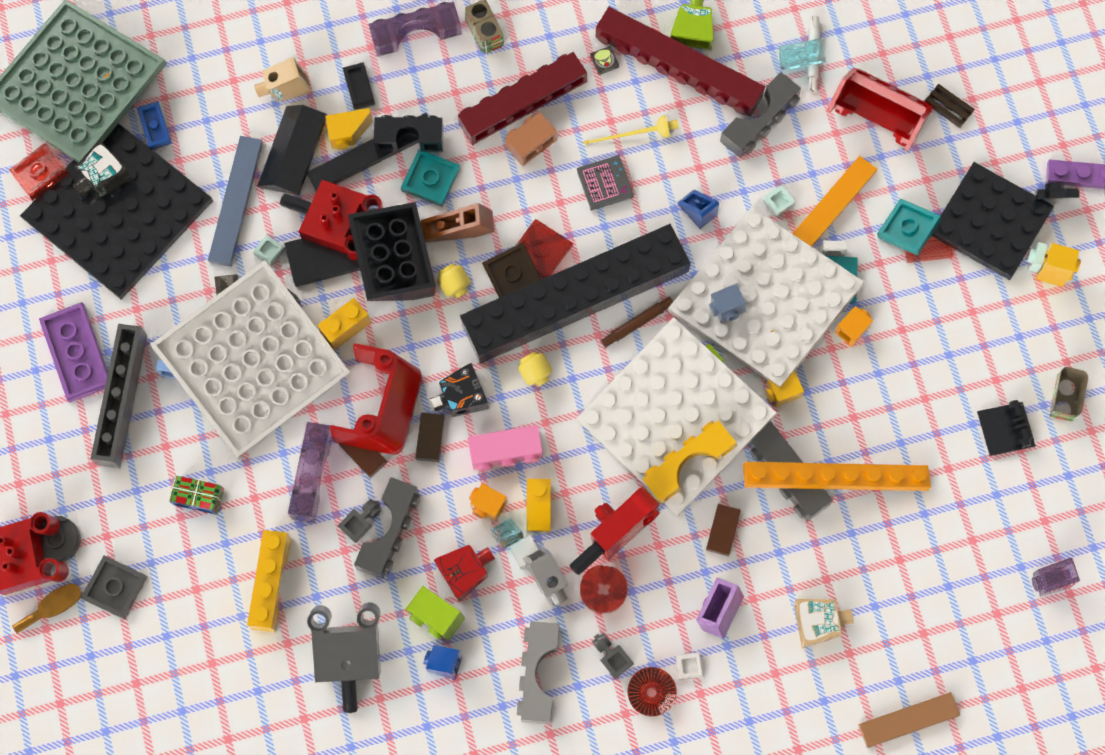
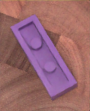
M1049 159L1047 162L1046 183H1064L1065 186L1105 189V164Z

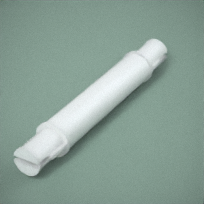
M811 16L810 28L808 29L807 80H809L808 92L816 93L818 91L817 81L819 80L820 28L819 16Z

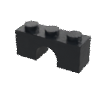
M383 115L381 117H374L373 143L376 151L398 152L399 141L404 136L413 135L419 139L421 152H443L444 124L442 117L435 115L426 117H415L413 115L403 117Z

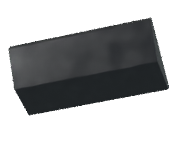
M305 105L286 106L257 185L259 188L300 195L326 122V113Z

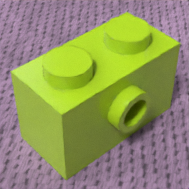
M424 586L420 588L406 607V611L411 615L409 619L419 627L424 624L430 628L427 632L438 640L443 637L449 641L465 619L458 609Z

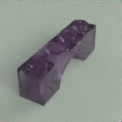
M454 1L449 3L442 2L430 8H419L415 12L407 14L400 13L388 19H377L373 23L368 24L377 57L398 52L400 42L404 36L415 30H428L437 35L440 40L462 35L461 24Z
M307 422L288 509V515L292 520L315 523L320 502L319 493L322 471L326 458L330 454L332 444L330 425Z

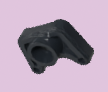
M1045 183V189H1036L1035 196L1036 199L1080 198V190L1078 188H1064V183Z

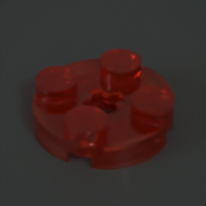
M594 566L582 577L580 583L581 600L589 610L597 614L612 613L618 610L625 602L627 597V581L624 575L615 567ZM602 583L603 586L608 584L610 586L608 595L598 594L599 584Z

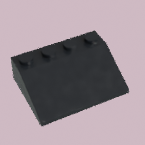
M416 202L348 214L367 301H409L435 296L436 285Z

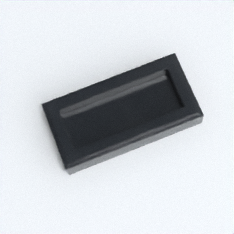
M364 62L343 67L354 110L375 105Z

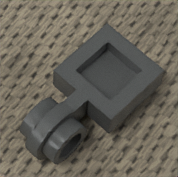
M370 499L362 507L364 512L361 515L353 509L338 525L353 542L357 543L372 527L366 519L369 517L374 519L382 511L377 500L373 501Z
M604 633L594 636L595 639L592 643L600 653L603 651L607 653L600 661L614 679L634 665L620 645L611 651L609 646L612 643Z

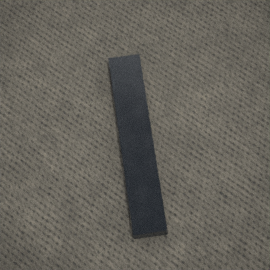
M424 113L418 117H426L428 115ZM413 135L404 136L399 141L398 152L376 151L373 143L374 139L309 170L307 176L315 191H317L321 180L337 184L419 143V139Z

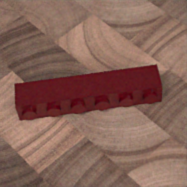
M574 51L568 55L563 54L552 64L541 66L532 75H525L512 86H505L497 94L483 98L479 104L463 109L458 115L459 126L473 146L587 82V71Z

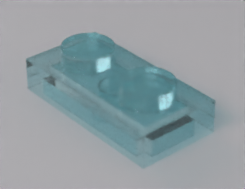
M823 38L779 46L781 69L786 70L826 62Z

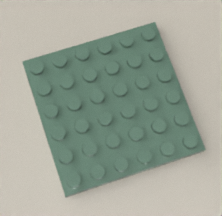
M64 0L0 75V113L79 164L84 165L83 163L93 149L103 143L167 63L165 59L70 1Z

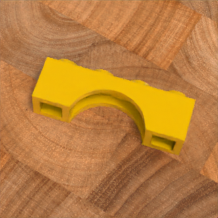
M719 420L715 423L713 421L707 423L701 429L703 432L696 438L694 435L683 442L684 447L678 452L673 450L663 458L665 462L660 466L654 465L644 473L646 476L642 480L661 504L681 490L679 483L680 471L689 459L699 455H708L720 460L738 446Z
M263 530L247 626L252 630L276 633L280 609L279 590L284 566L288 562L291 537L286 532Z

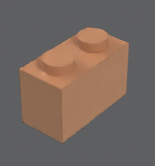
M539 112L535 116L531 115L518 129L511 130L505 138V145L507 150L523 167L557 141V130Z

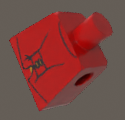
M467 545L434 559V562L460 602L488 578V573L484 566L495 560V557L488 547L475 554L472 547Z

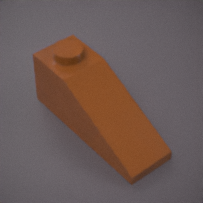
M480 203L420 220L425 242L475 238L494 232L493 211Z

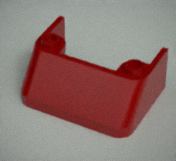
M852 68L842 78L826 111L831 112L835 108V112L842 116L855 113L893 132V136L896 138L895 142L905 146L904 150L909 151L933 107L929 103L861 69Z
M354 343L353 350L356 362L374 365L377 371L389 374L378 416L366 414L359 417L354 430L331 425L330 432L333 442L391 455L398 454L404 449L422 383L421 371L390 350Z

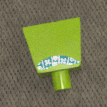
M690 0V5H680L670 38L690 48L711 50L713 42L712 9L710 7H703L704 0Z

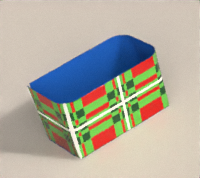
M175 475L169 502L174 506L216 515L218 514L225 489L218 484Z

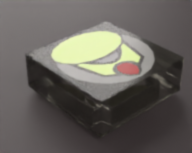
M611 46L590 53V58L598 76L619 68V63Z

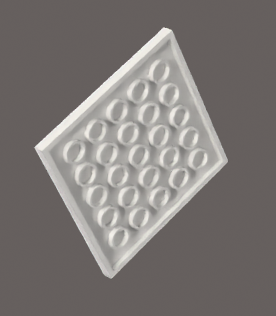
M751 207L669 306L668 312L767 381L770 380L780 388L862 288L864 281ZM737 283L746 302V312L740 314L733 321L727 322L726 320L720 323L718 316L714 317L709 308L711 294Z
M265 260L150 344L236 457H239L350 373Z
M673 317L576 419L648 489L649 487L642 479L646 476L644 473L654 465L660 466L665 462L663 458L673 450L678 452L684 447L683 442L694 435L696 438L703 432L701 429L711 421L715 423L719 420L738 446L720 460L708 455H699L689 459L683 465L679 475L681 490L664 503L678 517L777 413Z

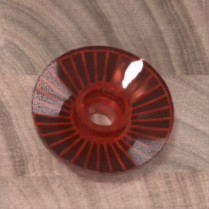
M647 667L639 670L632 676L628 684L627 694L630 704L638 713L649 717H656L666 713L673 706L677 690L673 678L666 671L657 667ZM650 688L654 689L656 696L649 697L647 690Z

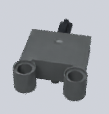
M371 602L365 603L360 607L357 614L359 626L327 628L332 614L329 608L323 605L315 606L307 618V624L312 634L315 683L341 681L343 711L345 713H354L358 710L356 680L379 679L381 674L378 621L381 612L380 608ZM371 611L375 615V619L371 621L365 620L362 613ZM321 614L325 617L326 622L322 624L317 623L313 616Z

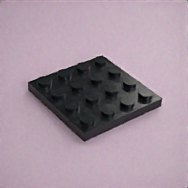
M973 162L942 212L941 221L931 236L1004 278L1011 280L1054 206L1042 199H1036V196Z

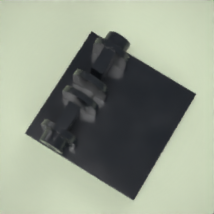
M1013 400L1009 402V405L977 411L989 456L1036 446L1023 402Z

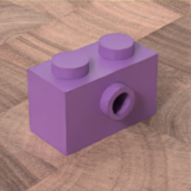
M716 578L696 619L702 631L723 639L725 638L744 598L738 585Z

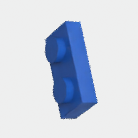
M159 102L138 107L137 111L149 149L154 150L172 144Z

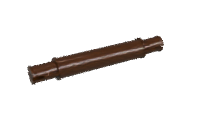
M668 296L663 301L656 302L650 308L614 331H611V334L600 340L602 345L607 348L614 342H619V340L664 313V310L669 308L674 302L673 299Z

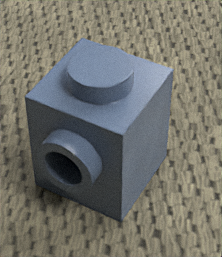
M737 283L711 294L709 308L714 317L718 316L720 323L726 320L727 322L733 321L740 314L746 312V302Z

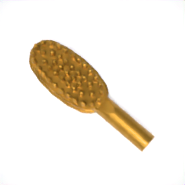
M67 584L52 591L39 603L38 610L12 625L14 631L19 633L43 617L51 618L65 612L80 600L82 595L80 587L76 584Z

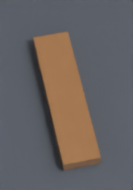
M950 692L860 723L858 726L866 747L869 748L960 716V713Z

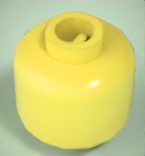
M452 263L438 272L440 276L437 278V283L445 296L451 297L455 295L457 299L468 292L466 288L471 284V280L461 265L455 266Z
M534 351L520 359L521 364H519L518 370L527 385L536 384L539 387L550 381L548 376L552 373V367L543 353L537 354Z

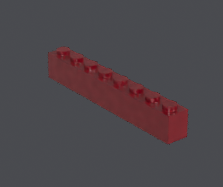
M611 7L607 8L596 26L595 37L601 43L617 48L624 55L629 54L635 57L641 64H648L656 68L663 75L668 74L674 77L680 84H687L695 88L702 95L707 94L713 97L719 104L728 105L741 115L751 117L764 96L766 86Z

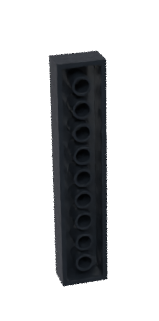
M668 224L461 314V324L481 364L689 272L690 261L672 225Z

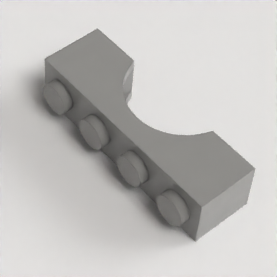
M530 621V628L525 627L524 642H528L527 652L522 653L521 666L526 667L525 676H520L519 691H523V701H518L517 715L521 716V722L551 725L553 697L544 693L538 686L536 670L544 657L558 650L560 626L557 623Z

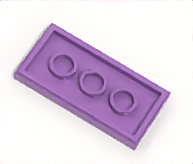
M81 302L39 318L67 401L70 403L104 390L108 370L84 303Z

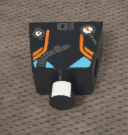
M472 363L467 364L441 380L439 385L442 394L430 398L435 411L448 406L452 417L489 409L488 401Z

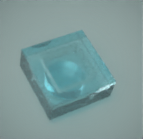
M511 518L490 529L493 537L503 549L524 538L522 531Z

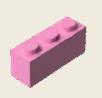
M538 425L468 437L473 470L478 469L480 472L489 471L492 469V466L501 465L503 468L516 465V462L525 461V463L529 464L538 462L539 458H543Z

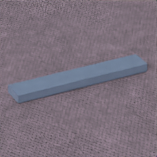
M240 136L208 257L209 263L232 266L263 145L262 139Z

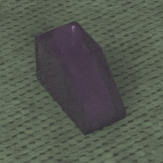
M1072 558L1038 569L1033 573L1032 585L1035 591L1039 592L1040 597L1067 590L1080 581Z

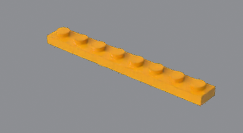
M744 462L743 464L745 488L928 491L931 488L928 465Z

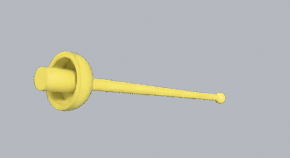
M663 115L658 119L657 126L589 141L585 140L583 143L587 145L588 143L658 131L661 136L667 138L670 137L669 130L679 128L678 121H667L666 115Z

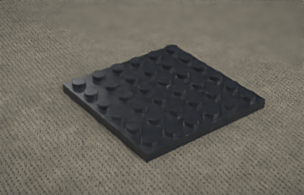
M118 123L101 144L122 166L121 170L115 173V175L100 181L105 188V194L98 192L96 186L83 176L82 171H85V169L80 170L78 166H81V164L73 160L29 205L20 217L122 300L213 202V199Z

